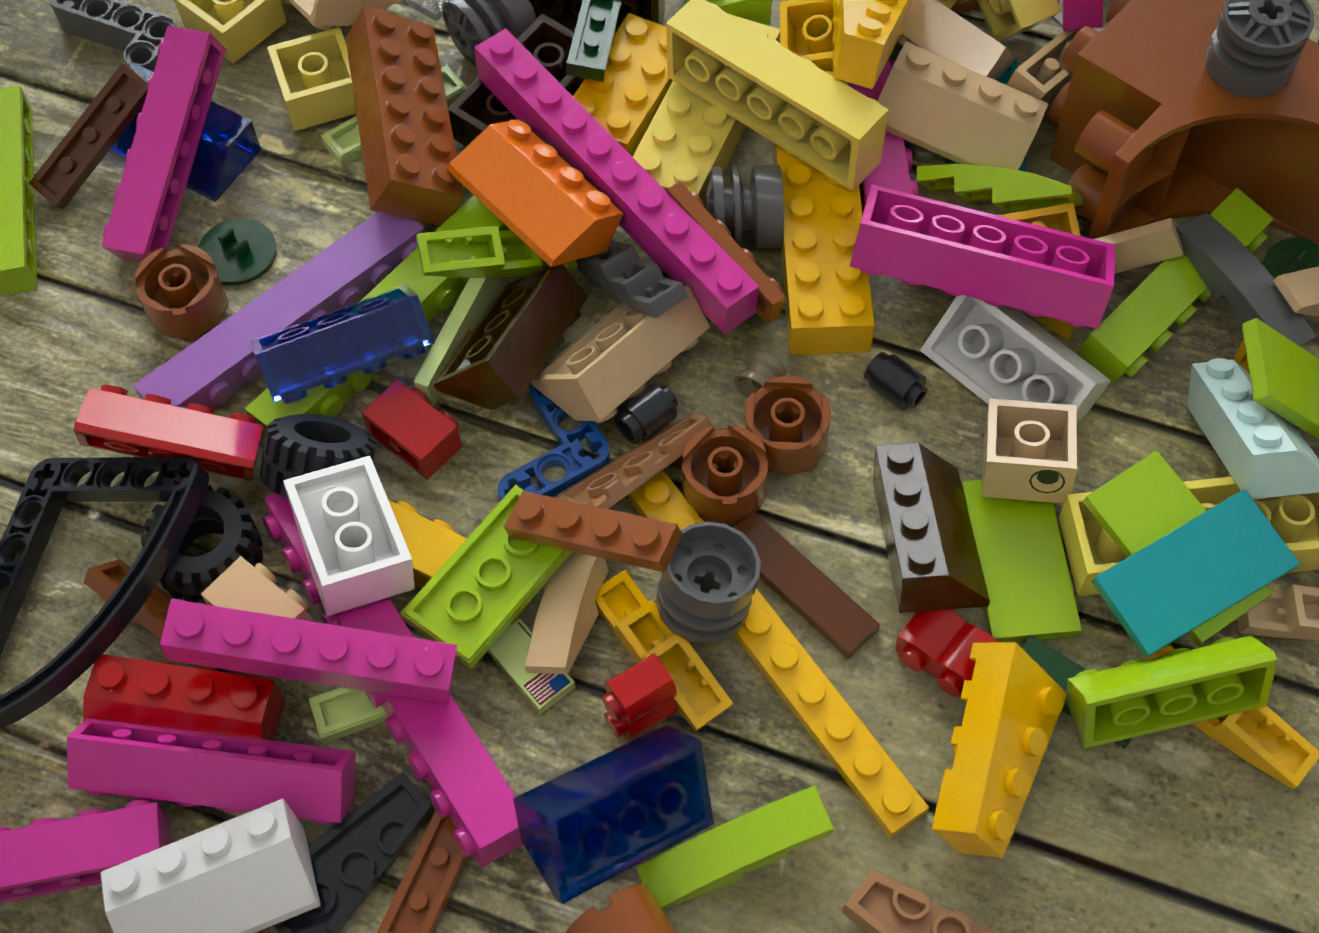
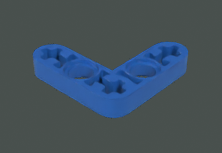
M531 383L530 393L533 406L560 446L501 478L497 489L499 501L515 485L526 492L554 497L610 463L608 442L594 421H581V425L572 431L561 429L558 426L560 420L570 415L559 406L554 408V402ZM583 439L586 440V445L591 452H598V458L592 460L589 455L584 456L581 443ZM551 466H560L566 471L564 478L556 482H550L542 475ZM532 477H536V482L540 490H536L535 483H531Z

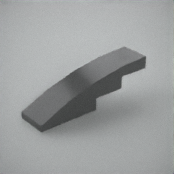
M1206 212L1176 227L1185 253L1214 299L1225 296L1242 324L1258 318L1299 346L1317 337L1303 315L1293 311L1274 284V278L1269 271L1231 232L1209 213Z
M611 241L607 252L576 260L577 269L593 283L625 305L653 318H657L689 297L682 282L664 278L658 264L640 260L634 246L630 244Z

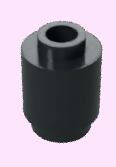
M880 352L872 359L864 373V379L869 382V387L901 411L909 406L911 408L917 407L924 399L928 390L925 387L926 376L895 354L888 355L885 352Z
M651 384L620 408V414L615 417V423L623 436L631 443L636 444L640 440L647 441L677 417V399L667 387H658L655 384Z

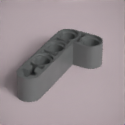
M49 0L63 31L123 51L125 63L147 81H149L154 73L158 60L159 44L164 39L167 26L177 27L174 19L168 15L122 0Z

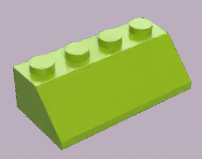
M1251 635L1238 639L1225 637L1204 647L1191 650L1188 648H1178L1170 651L1165 656L1153 659H1131L1119 667L1102 671L1096 669L1082 671L1075 677L1068 678L1067 703L1083 748L1086 749L1265 707L1268 704L1278 659L1272 649Z

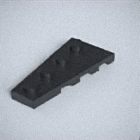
M404 771L347 815L341 823H337L308 846L320 906L275 924L274 926L279 933H339L434 812L432 805Z

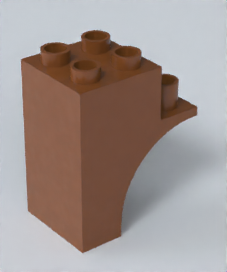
M1113 0L1106 16L1108 24L1100 32L1089 26L1083 27L1068 45L1061 61V69L1070 73L1072 78L1059 91L1047 114V121L1058 127L1049 159L1073 173L1067 184L1071 185L1083 197V205L1074 207L1078 215L1092 223L1088 238L1096 239L1169 218L1200 216L1206 212L1211 214L1238 188L1274 218L1269 226L1298 238H1306L1319 246V44L1308 38L1296 69L1285 88L1274 95L1261 98L1242 97L1224 90L1212 80L1205 67V53L1211 37L1217 28V21L1226 0Z

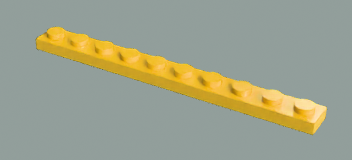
M664 470L628 494L629 501L642 517L678 524L680 530L691 524L704 522ZM756 588L752 596L748 616L740 630L733 636L890 839L926 815L929 806Z

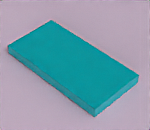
M1243 489L1097 575L1091 582L1146 659L1294 570L1300 563L1248 492Z

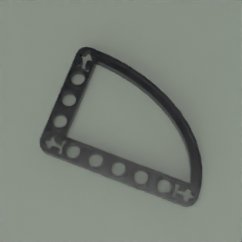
M49 458L39 462L33 468L0 541V591L9 585L6 594L0 599V655L65 502L168 503L135 563L96 616L47 665L26 681L0 695V728L19 721L44 706L68 688L110 647L141 609L178 551L208 487V472L193 458ZM91 472L88 479L81 486L77 487L80 479L85 474ZM124 472L122 479L116 485L110 487L113 479L118 474ZM155 472H159L155 481L149 486L144 487L146 480ZM42 509L38 518L34 522L28 524L31 517L38 510ZM26 546L22 556L12 562L16 553Z

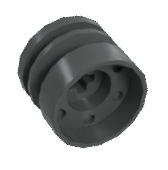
M447 0L443 3L441 9L443 21L455 46L463 57L476 69L474 47L504 29H507L517 39L537 19L529 0Z
M1226 0L1217 21V28L1211 37L1205 53V67L1212 80L1224 90L1242 97L1261 98L1274 95L1285 88L1296 69L1301 53L1313 30L1314 11L1307 0Z
M779 164L753 165L750 184H742L738 166H731V184H723L722 166L711 167V178L706 189V210L715 220H721L727 226L729 232H732L733 239L740 247L742 246L744 232L752 233L756 249H781L783 246L784 203L782 173Z
M708 521L691 524L681 530L682 537L665 572H661L657 588L656 607L660 619L674 634L688 641L704 644L724 641L740 630L748 616L752 596L755 593L760 577L761 560L755 545L742 532L727 524Z

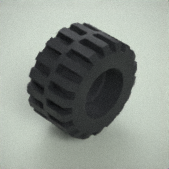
M297 414L274 419L267 426L260 470L261 482L270 491L288 499L283 480L366 456H370L373 462L376 441L367 431L350 422L334 417Z
M208 485L197 513L178 551L159 581L164 589H167L170 595L177 600L183 597L185 601L197 603L201 599L206 604L201 593L240 556L252 566H255V563H262L263 553L260 547L263 546L261 536L247 507L244 506L242 500L236 494L231 497L229 491L222 487H219L214 492L212 486ZM167 503L164 506L157 504L152 510L155 516L154 519H146L143 527L147 534L141 535L143 547L151 536ZM211 533L223 535L220 543L209 553L198 557L183 556L189 544L198 537Z

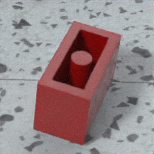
M398 379L361 412L368 433L426 480L462 448L458 431L460 426L456 419L445 410L437 411L430 405L427 397L416 387L409 389Z

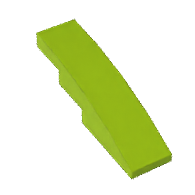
M970 164L917 166V182L929 192L954 189V193L967 203L992 200V203L1005 214L1074 203V206L1083 205V197L1071 185L1030 172L998 166Z
M498 225L418 233L416 235L423 276L461 278L526 276L548 265L512 230L499 231ZM576 260L563 264L569 273L575 272L578 267Z
M814 785L692 838L638 866L637 872L641 883L647 886L662 910H666L742 880L743 874L786 858L788 851L832 835L834 827Z

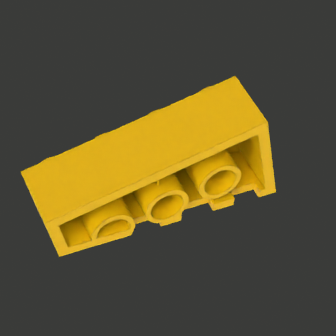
M833 0V44H835L833 52V78L873 89L905 28L912 0Z
M981 642L972 644L969 659L976 661L972 680H964L960 699L967 701L962 726H954L950 743L953 745L954 763L952 768L945 769L932 830L958 853L1003 858L1068 694L1016 642Z

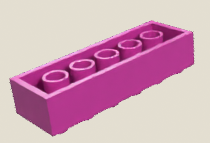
M871 184L850 267L858 268L869 275L881 274L897 278L909 285H925L941 289L944 293L952 296L965 295L981 299L992 306L1004 305L1020 309L1036 317L1048 316L1064 320L1075 327L1088 326L1098 329L1114 287L1115 244Z

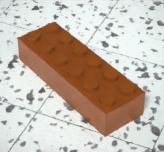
M363 6L346 36V44L370 210L441 226L453 214L464 198L462 184L447 171L449 163L456 157V150L434 28L421 21H414L384 10Z

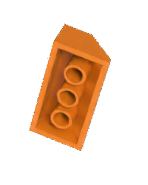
M519 119L490 124L449 163L447 171L550 267L607 252L623 215V212L611 203L610 198L606 194L598 191L591 185L579 170L571 167L557 154V151L552 146L543 142L531 131L528 124Z

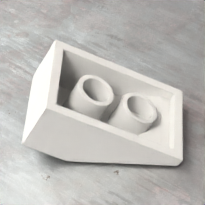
M370 456L283 480L312 576L327 616L415 589L412 557Z

